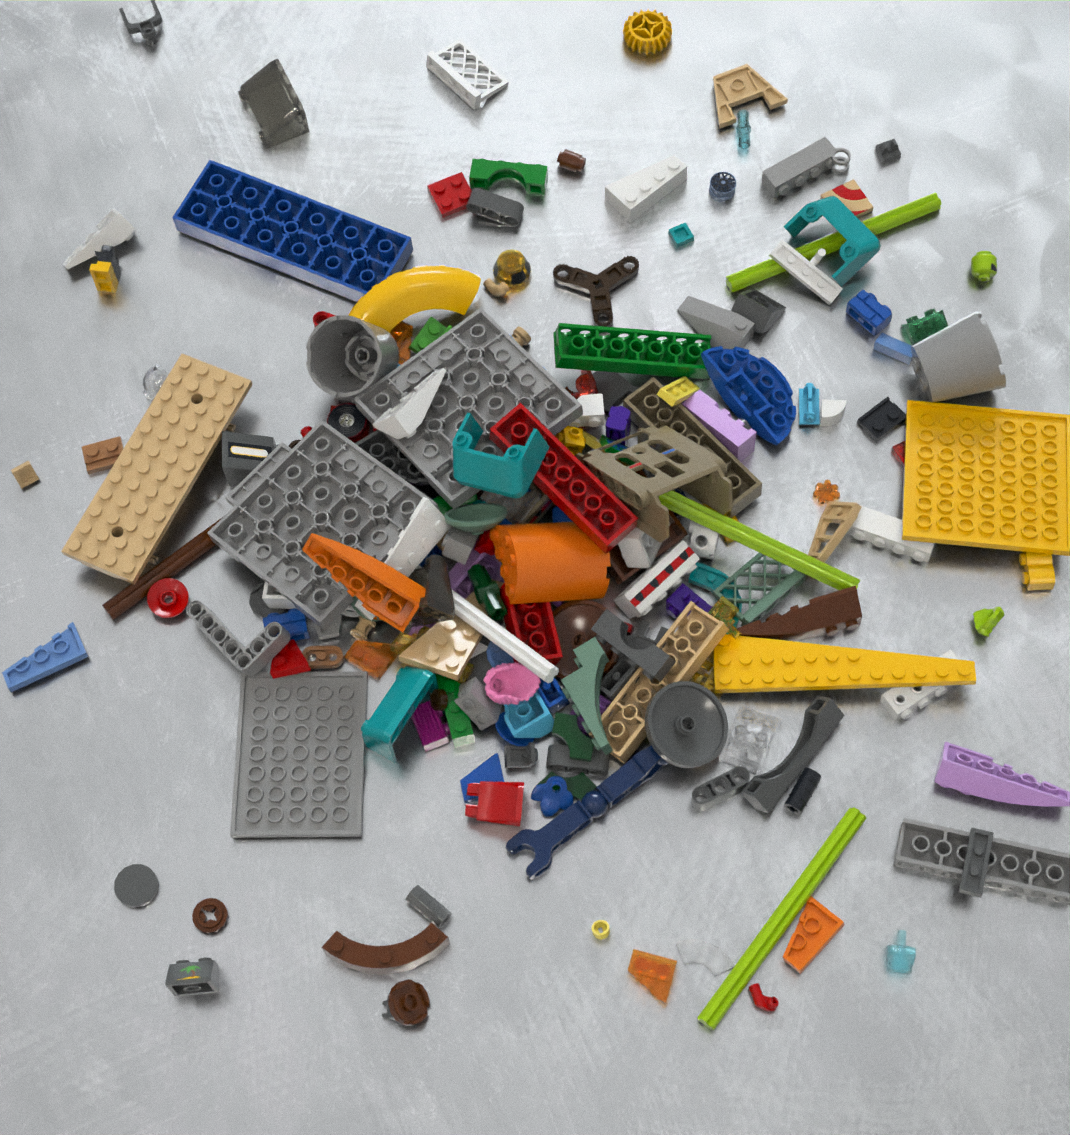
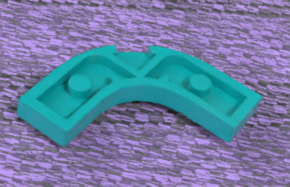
M696 562L697 567L691 572L688 582L713 593L729 576L713 567ZM724 589L720 593L725 598H733L734 589ZM736 589V598H741L739 591ZM719 601L720 611L716 619L725 623L729 629L726 634L733 635V630L736 629L739 619ZM736 603V609L740 612L742 611V603Z

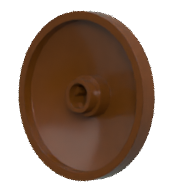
M573 600L562 604L552 612L563 656L556 665L559 669L556 675L558 678L563 679L579 669L574 661V658L577 656L573 650L597 635L591 628L607 609L603 605L591 600ZM598 641L609 659L603 672V676H605L614 667L619 656L610 650L611 644L607 642L604 645Z

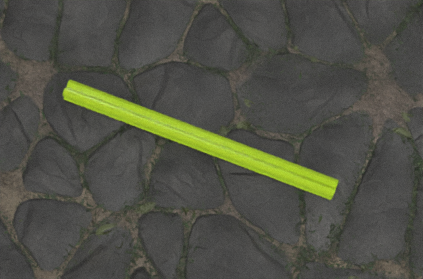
M934 192L864 220L862 223L876 235L941 209V199ZM837 231L797 247L795 250L810 261L819 249H825V255L839 250L847 240ZM770 258L725 276V281L732 293L787 270Z
M673 490L659 496L661 504L667 507L668 510L837 590L853 586L858 588L860 579L722 515Z
M854 807L848 809L697 1017L698 1021L703 1023L706 1028L714 1030L865 822L866 816L860 813V810Z

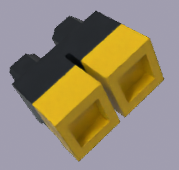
M102 245L101 252L95 251L98 262L97 264H91L89 271L97 291L113 293L117 291L121 271L118 266L119 260L114 255L115 249L113 246Z

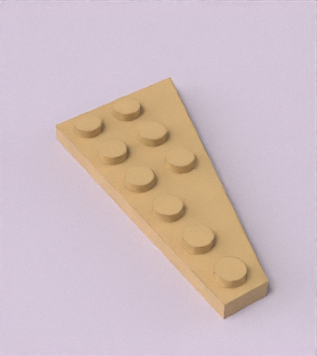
M496 581L500 589L503 585V582ZM474 592L465 598V600L488 616L483 604L478 603ZM450 611L399 655V661L458 681L483 635Z

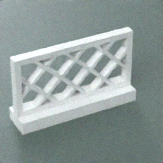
M461 39L437 53L433 50L427 53L426 67L474 110L480 107V102L508 86V81ZM460 47L464 50V53L453 52V50ZM442 56L451 57V60H450V61L443 60L441 57H442ZM453 57L464 58V61H453ZM466 58L474 59L476 63H467L465 61ZM452 67H463V71H455ZM465 68L476 69V73L465 72ZM478 69L486 70L489 74L478 73ZM464 77L475 78V82H468ZM477 79H487L488 84L477 83ZM490 80H498L500 83L498 85L490 84ZM476 88L487 89V91L481 94Z

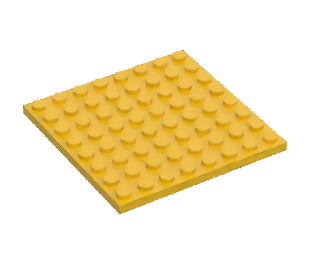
M907 400L902 540L1070 556V415Z

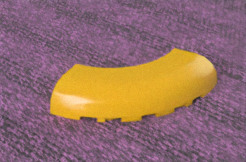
M445 265L413 267L409 270L394 273L386 277L387 279L379 284L374 285L368 293L358 300L348 316H353L379 326L390 333L399 322L420 311L444 309L465 315L478 292L481 278L470 271Z

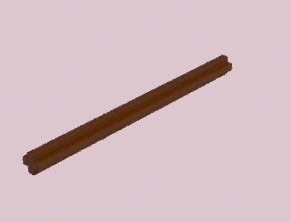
M222 518L138 578L135 585L130 584L105 602L102 606L111 619L114 620L147 596L149 589L154 583L161 579L171 578L216 544L212 542L207 532Z

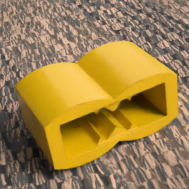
M1020 553L1019 563L1025 571L1022 572V583L1026 584L1027 591L1053 590L1055 573L1052 564V554Z

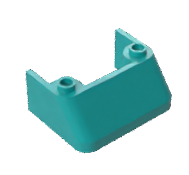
M829 196L806 204L783 227L795 238L809 223L818 221L822 216L831 223L847 240L840 248V256L845 263L832 275V278L842 287L879 252L881 243L837 197Z
M467 412L452 442L454 478L461 485L511 498H521L528 491L549 449V445L538 429L534 428L525 446L513 445L506 450L503 457L476 451L474 449L483 433V429L472 414Z
M412 666L399 669L395 682L371 718L366 720L361 727L362 737L368 749L393 763L396 762L393 743L426 693L429 692L431 694L434 689H439L436 675L433 672Z

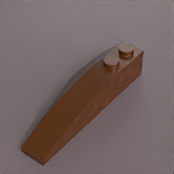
M853 586L810 599V604L801 608L798 605L790 607V611L786 614L781 615L777 612L770 615L763 623L761 620H757L734 629L733 635L801 641L824 635L833 636L844 629L853 630L861 624L862 620L857 588Z

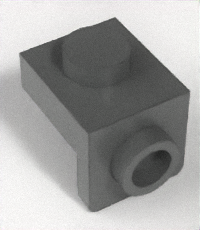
M530 742L527 746L522 747L505 745V768H530L538 760V750L535 748L534 742Z

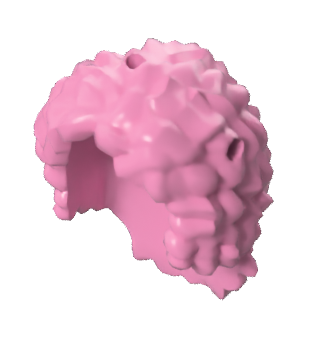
M516 662L502 663L495 668L492 667L487 671L484 678L486 696H489L494 703L499 705H517L520 701H528L530 697L534 696L541 683L540 677L524 665Z

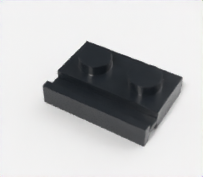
M886 397L858 418L857 423L878 442L905 422L906 414L895 403H892L889 397Z

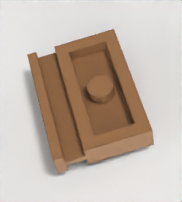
M120 436L82 446L86 470L89 475L113 467L124 449Z

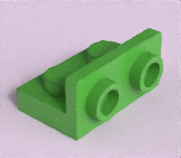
M431 316L408 348L417 354L448 332L452 326L449 324L448 327H445Z

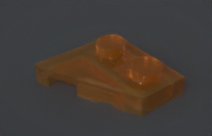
M401 321L391 330L390 334L398 346V363L403 364L410 359L411 350L408 347L412 343L413 326Z
M356 640L344 655V659L379 681L402 648L398 644Z
M633 949L628 973L662 1004H666L677 961Z

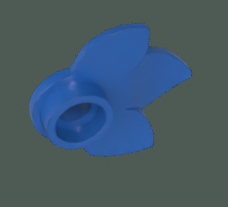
M560 776L550 777L546 783L537 785L531 793L532 800L541 801L540 807L545 817L554 815L558 812L559 808L565 811L573 805V795L567 790L566 781ZM554 785L560 786L558 790L552 789Z

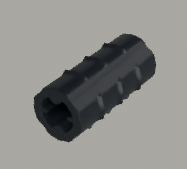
M805 768L784 804L785 808L797 815H801L817 788L821 775L815 770Z

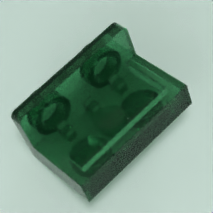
M933 308L925 311L922 317L918 318L915 315L907 318L906 323L901 324V326L906 328L911 344L914 345L946 328L948 323L943 310L936 311Z

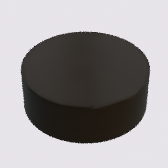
M434 689L430 695L431 707L435 711L445 710L448 703L446 691L444 689Z

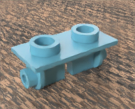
M807 383L804 389H799V425H820L819 389H816L813 383Z

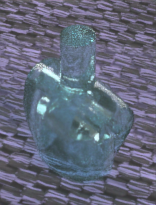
M898 930L897 944H888L886 946L885 957L888 971L912 973V967L916 958V948L906 945L907 931Z

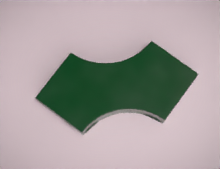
M556 712L552 735L565 741L569 748L570 759L591 762L594 744L591 738H588L580 731L577 725V715Z
M551 771L537 785L544 784L550 777L558 775ZM583 772L573 777H562L566 781L567 790L572 793L573 798L581 802L587 792L596 790L597 786ZM554 785L552 787L553 790H558L560 788L559 785Z

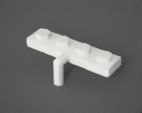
M781 240L769 255V257L829 305L843 289L816 267L826 254L825 249H819L814 257L808 261L784 240Z

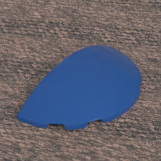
M722 346L703 351L701 356L715 388L731 411L738 418L746 420L750 427L756 431L757 435L776 446L780 444L792 430L790 428L796 418V406H793L791 398L793 391L783 374L766 358H757L749 354V350L744 348L723 349Z

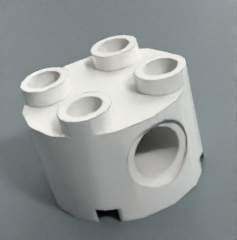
M691 520L689 533H692V535H689L687 545L697 556L714 559L720 534Z

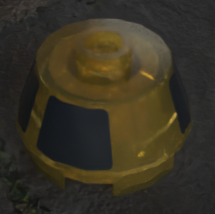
M513 249L502 252L493 266V275L498 283L505 282L510 289H512V286L520 284L523 286L528 281L531 273L529 261L521 252Z

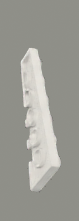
M425 497L421 499L409 518L411 520L405 531H401L398 536L400 539L394 548L389 550L387 553L389 556L384 562L407 577L411 575L451 527L445 522L443 514ZM358 599L355 607L367 619L372 621L375 615L367 611L362 606L363 603Z

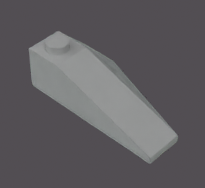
M687 296L677 309V312L699 334L711 335V348L722 346L723 349L744 348L754 335L755 323L738 313L694 297Z

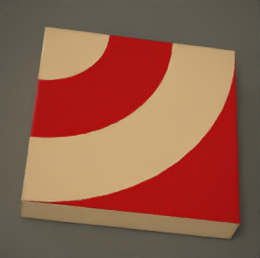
M854 179L820 195V199L829 196L837 197L857 218L872 212L874 208Z

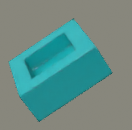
M686 222L668 229V234L676 248L694 241V235Z

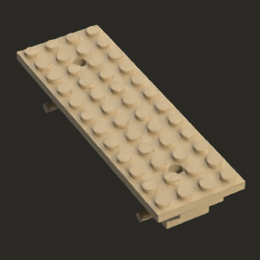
M181 353L61 551L63 555L104 574L135 585L148 562L154 565L157 564L156 562H158L159 558L154 556L153 553L222 438V431L234 432L236 429V425L230 422L252 387V381Z

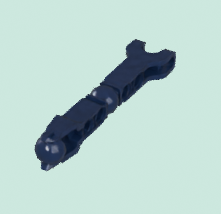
M652 746L647 747L636 753L625 765L596 787V790L587 792L581 802L578 800L541 829L535 831L524 829L518 832L506 843L505 849L510 854H517L525 849L534 852L535 859L527 866L526 875L532 880L538 878L550 869L553 853L586 828L593 822V818L604 815L608 806L611 808L640 785L649 781L664 765L669 763L661 758Z

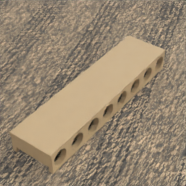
M689 602L656 645L661 649L665 644L662 651L676 661L663 680L660 682L654 678L651 681L642 674L644 669L639 667L601 715L606 737L613 749L610 753L624 764L629 760L647 736L645 712L651 698L660 689L671 683L690 681L729 629L724 622L711 616L696 606L694 602ZM592 732L588 733L592 739L595 738Z

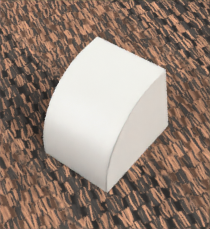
M822 399L820 427H829L837 424L844 416L847 400Z

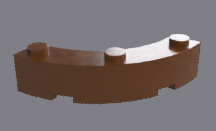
M431 923L411 939L387 946H372L358 943L336 931L322 946V949L328 957L344 967L367 974L389 975L412 970L416 966L432 960L450 944L447 935Z

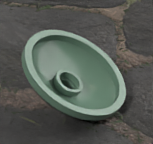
M477 503L459 506L455 510L451 509L445 513L444 518L445 522L451 527L460 531L471 532L473 535H479L501 523L507 517L508 512L505 506L499 504Z

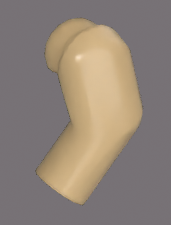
M488 278L483 283L493 296H504L509 291V287L505 282L496 285L491 278Z

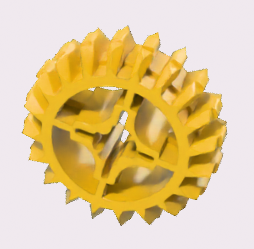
M649 8L647 11L641 9L639 13L634 12L633 16H628L627 21H625L623 29L624 41L627 43L628 48L632 47L633 52L638 50L639 55L642 52H645L646 55L652 52L655 55L656 51L661 52L663 48H667L668 43L671 41V21L662 12L657 13L656 9L653 12Z

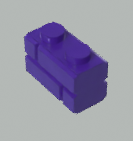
M623 406L611 407L605 425L607 437L617 441L630 435L631 411ZM628 440L621 442V444L626 446Z

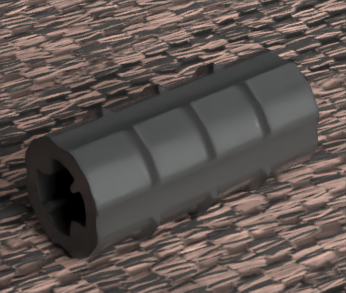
M419 885L415 886L405 899L438 928L443 927L452 915L444 905L440 904L436 898H433Z

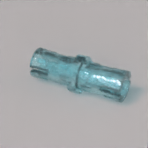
M740 110L737 113L738 126L736 127L739 137L738 146L746 149L751 146L749 112L747 110Z

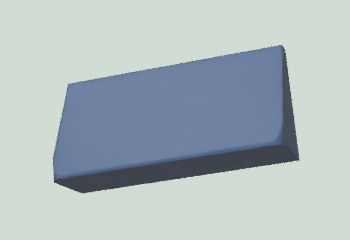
M881 333L876 339L874 350L908 365L913 360L911 353L912 345L884 333Z

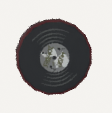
M344 403L331 410L327 418V424L353 441L365 432L367 418L357 409L355 404Z

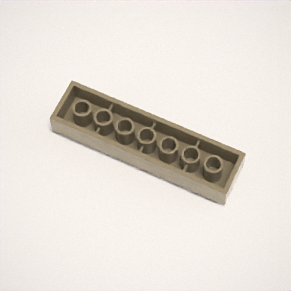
M653 377L623 400V407L631 411V420L639 428L668 426L723 459L726 465L724 476L732 481L733 509L726 515L729 518H733L761 496L762 482L681 403L671 407L659 397L657 393L663 386Z

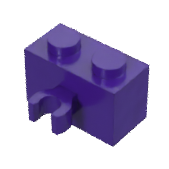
M684 583L666 600V611L673 618H678L690 601L714 617V608Z

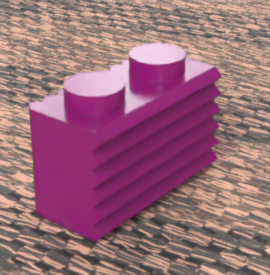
M430 701L419 704L411 716L425 752L449 743L448 736L451 735L447 723L442 724L440 719L443 717L442 711L433 710Z

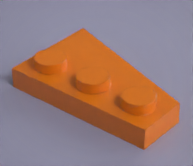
M810 896L803 913H801L795 932L792 934L784 952L783 960L801 974L842 929L844 922Z

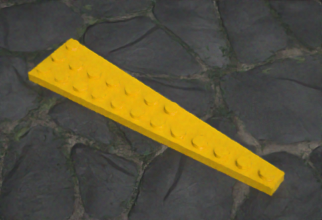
M725 634L714 648L715 694L976 685L975 662L968 660Z

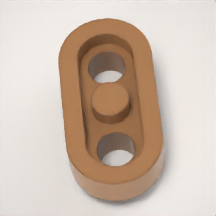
M309 646L302 652L311 669L337 668L344 661L343 652L337 646ZM336 656L337 659L335 661H331V657ZM311 657H316V660L309 661Z

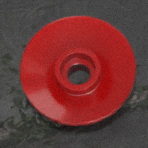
M173 578L157 581L151 586L147 594V603L150 610L162 618L178 616L186 609L189 602L187 588L182 582ZM167 598L173 599L171 603L165 602Z

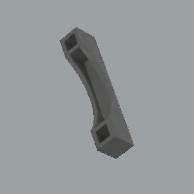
M816 696L805 710L801 733L790 754L774 769L754 776L741 793L754 809L769 813L776 806L782 795L787 792L796 777L801 774L803 768L814 757V754L821 745L826 742L831 732L839 725V722L845 715L831 698Z

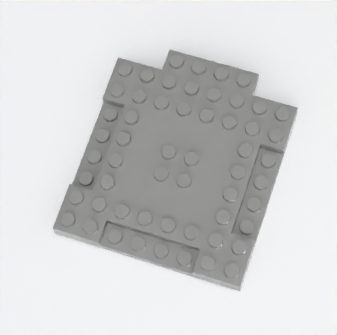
M482 308L475 311L354 398L357 409L373 424L389 408L393 409L396 405L400 404L399 400L402 397L415 391L414 387L432 372L442 368L446 370L422 423L416 428V434L408 439L407 437L396 439L386 433L384 434L428 479L429 484L454 510L480 491V489L459 484L453 476L452 442L467 412L472 414L483 429V433L474 450L501 457L504 456V453L489 439L490 428L520 402L554 436L583 415L582 405ZM496 494L499 499L503 497V495Z
M321 420L292 449L281 442L225 497L233 508L207 534L212 542L236 561L242 562L291 601L299 611L325 630L354 600L347 592L348 589L340 581L337 583L326 568L322 569L302 550L311 533L357 549L384 563L389 556L387 553L391 548H394L400 539L398 537L402 530L405 531L411 520L409 518L423 497L428 498L438 510L439 508L432 499L325 421Z

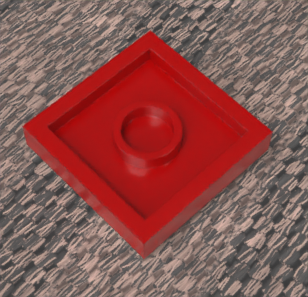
M462 172L427 185L428 191L442 218L467 209L466 205L472 190Z

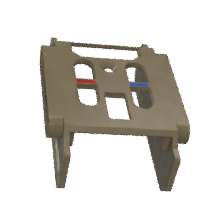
M651 426L646 429L641 427L637 429V433L594 449L585 455L580 452L575 454V457L638 518L636 527L660 543L669 538V510L659 500V496L680 488L722 515L727 514L733 509L732 481L724 476L726 465L723 459L668 426L660 428ZM638 436L637 445L620 452L603 453L601 451ZM628 458L635 462V464L626 467L616 461V459ZM646 469L655 476L645 478L637 474L636 471Z

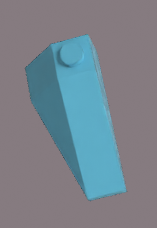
M537 690L528 701H520L517 705H504L505 722L514 738H541L552 731L554 718Z

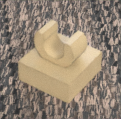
M29 460L11 469L21 489L39 480Z

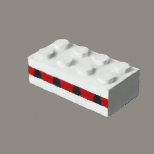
M682 540L671 546L652 564L651 568H647L613 601L629 619L635 616L637 618L642 615L644 616L653 608L651 604L659 602L668 594L666 590L668 591L676 587L682 581L680 577L691 573L697 567L695 563L700 558Z

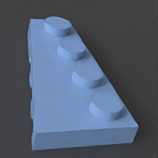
M74 622L70 623L67 626L68 629L61 634L58 632L52 636V640L43 647L40 645L34 649V653L29 657H23L2 672L10 692L16 691L89 657Z

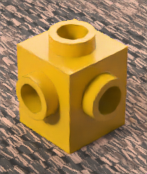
M567 426L556 434V438L574 456L579 452L581 453L585 447L586 438L583 437V429Z

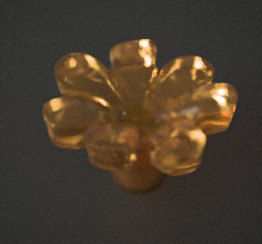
M825 480L824 484H816L815 488L817 490L813 492L814 498H819L818 502L820 504H824L825 501L828 504L829 501L840 498L838 486L836 484L832 485L830 480Z

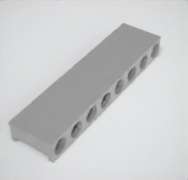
M904 818L899 828L893 866L961 881L970 832ZM993 837L984 886L1070 905V854Z

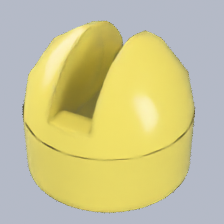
M597 920L592 925V933L596 939L608 938L610 934L609 924L605 920ZM602 928L603 933H599L598 929Z

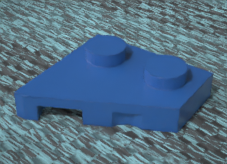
M498 753L492 755L460 780L465 803L478 801L479 796L467 795L468 784L480 783V781L504 782Z

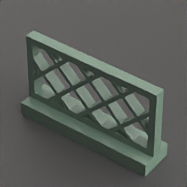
M758 553L713 591V595L742 622L741 626L761 620L803 584L807 579V575L793 569L794 571L791 574H781V565L784 564L776 560H766L765 555ZM763 564V573L751 572V566ZM766 564L778 565V574L766 573ZM739 576L748 577V585H736L737 578ZM751 577H762L763 586H751ZM766 578H778V585L775 587L766 586ZM724 589H734L733 598H725L720 592ZM736 589L748 590V599L736 598ZM751 590L763 591V598L751 599ZM736 603H747L748 610L742 614L736 609Z

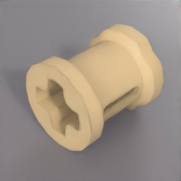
M359 616V622L354 629H351L350 634L355 639L366 642L367 635L372 628H375L376 622Z

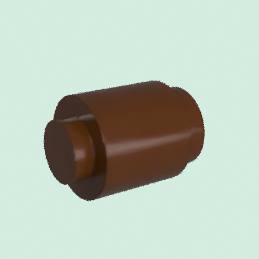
M565 149L563 152L560 151L557 162L559 167L577 173V171H583L586 158L582 154Z

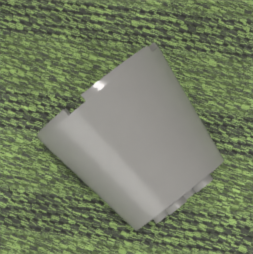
M976 311L911 346L914 373L918 374L922 393L925 392L931 403L1006 387L1005 373H1000L999 369L1002 360L986 320L981 321L980 319L982 317L981 312Z
M348 315L333 316L322 321L312 331L306 345V366L312 380L320 389L333 396L350 397L364 392L396 369L399 362L397 343L387 330Z

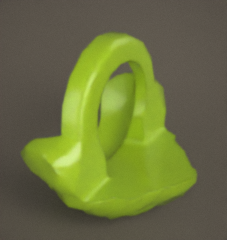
M984 608L974 612V623L977 632L980 635L989 637V633L992 632V629L1004 617L1002 608Z

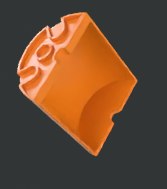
M573 521L496 525L490 530V539L495 546V557L499 562H502L500 575L504 579L505 593L509 597L510 604L604 598L610 580L606 577L607 567H611L610 552L605 554Z

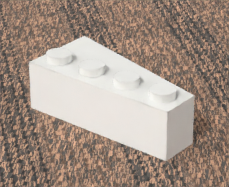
M675 155L670 156L606 185L605 200L631 223L687 180V166Z

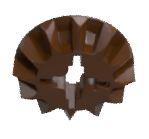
M207 898L200 901L195 906L192 914V920L196 928L207 934L218 932L221 927L225 926V922L228 919L226 906L215 898ZM204 911L206 913H212L213 911H215L214 916L217 920L215 921L209 919L208 921H206L207 917Z

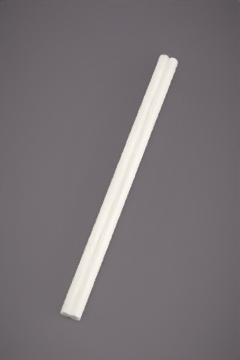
M420 565L408 577L429 590L428 594L545 682L551 683L554 676L558 674L559 669Z

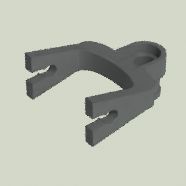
M151 0L155 15L139 23H129L123 8H120L123 22L130 34L141 33L147 45H152L151 41L154 44L157 43L155 27L160 25L163 20L155 0Z

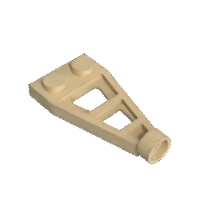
M829 501L820 517L808 555L825 563L857 519L862 507L855 502ZM830 523L840 524L833 535H825ZM821 542L827 543L821 553H818Z

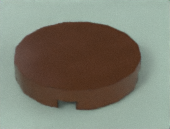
M407 979L397 982L391 988L388 1005L390 1013L397 1022L402 1025L412 1026L421 1023L428 1014L426 1012L430 1003L427 991L419 982L416 983Z

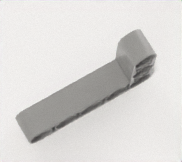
M199 600L190 602L186 609L188 616L228 660L249 677L258 674L290 641L289 631L278 622H271L245 647L212 610Z

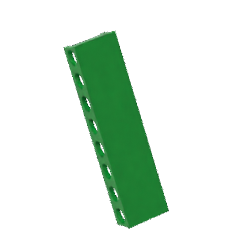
M559 323L553 333L555 368L710 379L701 353L711 348V335ZM563 329L571 330L570 332H561ZM590 331L588 334H581L580 332ZM602 332H608V333H610V334L604 335V336H603V335H599V334L602 333ZM620 334H628V335H629V336H626V337H619ZM641 335H646V336H648L647 338H643V339L638 338V337L641 336ZM659 337L667 338L665 340H657ZM680 338L686 339L685 341H681V342L676 341L677 339H680ZM697 340H704V341H705V342H702V343H695V341H697Z

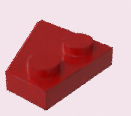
M294 639L290 640L272 659L270 675L273 679L311 671V667Z

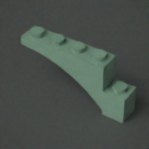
M593 637L573 650L577 656L574 658V661L579 669L561 679L565 686L562 688V691L568 700L572 698L575 703L571 706L577 716L582 715L584 721L581 724L586 732H592L595 737L591 741L598 751L602 749L605 755H607L613 749L606 737L602 724L600 687L604 668L609 659L597 639Z

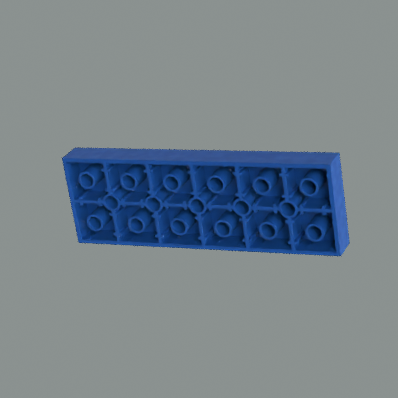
M212 160L208 161L172 217L176 230L356 302L368 293L374 285L387 279L386 277L402 271L413 252L412 239L409 236Z

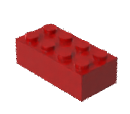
M503 583L499 590L500 597L507 609V615L504 616L506 630L556 666L563 656L550 602L510 604L509 597L505 593V583ZM513 658L514 663L516 662V663L521 664L520 662H518L516 659Z

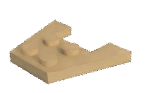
M748 64L713 76L719 129L736 123V117L731 107L763 96L770 110L785 105L788 102V99Z

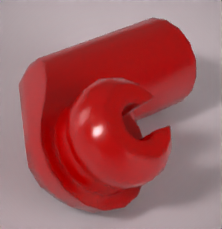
M759 983L748 987L756 1007L768 1012L774 1011L778 1007V999L774 996L768 997L763 995Z

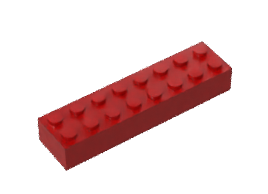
M520 402L490 428L489 439L505 454L506 450L513 445L525 446L533 429H538L549 445V449L533 482L607 554L636 528L638 518Z

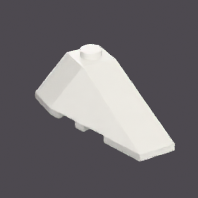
M442 368L432 372L414 387L415 391L402 397L399 400L400 404L396 405L393 409L389 408L372 425L396 439L412 437L417 432L416 428L422 423L446 370Z

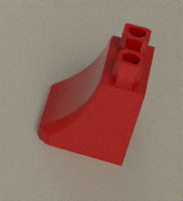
M480 781V783L468 784L467 795L479 796L478 805L466 804L465 816L477 818L478 821L520 827L524 782Z

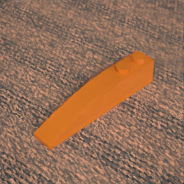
M311 533L302 549L322 569L326 568L337 583L340 581L348 589L347 592L352 597L356 596L363 603L362 606L367 611L401 632H404L429 590L387 564L337 541Z

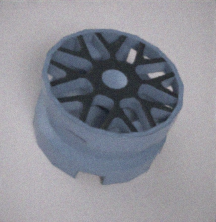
M728 172L715 173L710 179V196L719 202H725L734 197L737 185L735 177Z

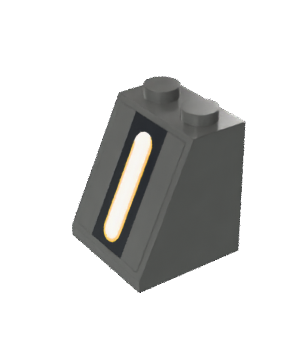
M222 431V469L229 486L238 485L279 445H276L274 437Z

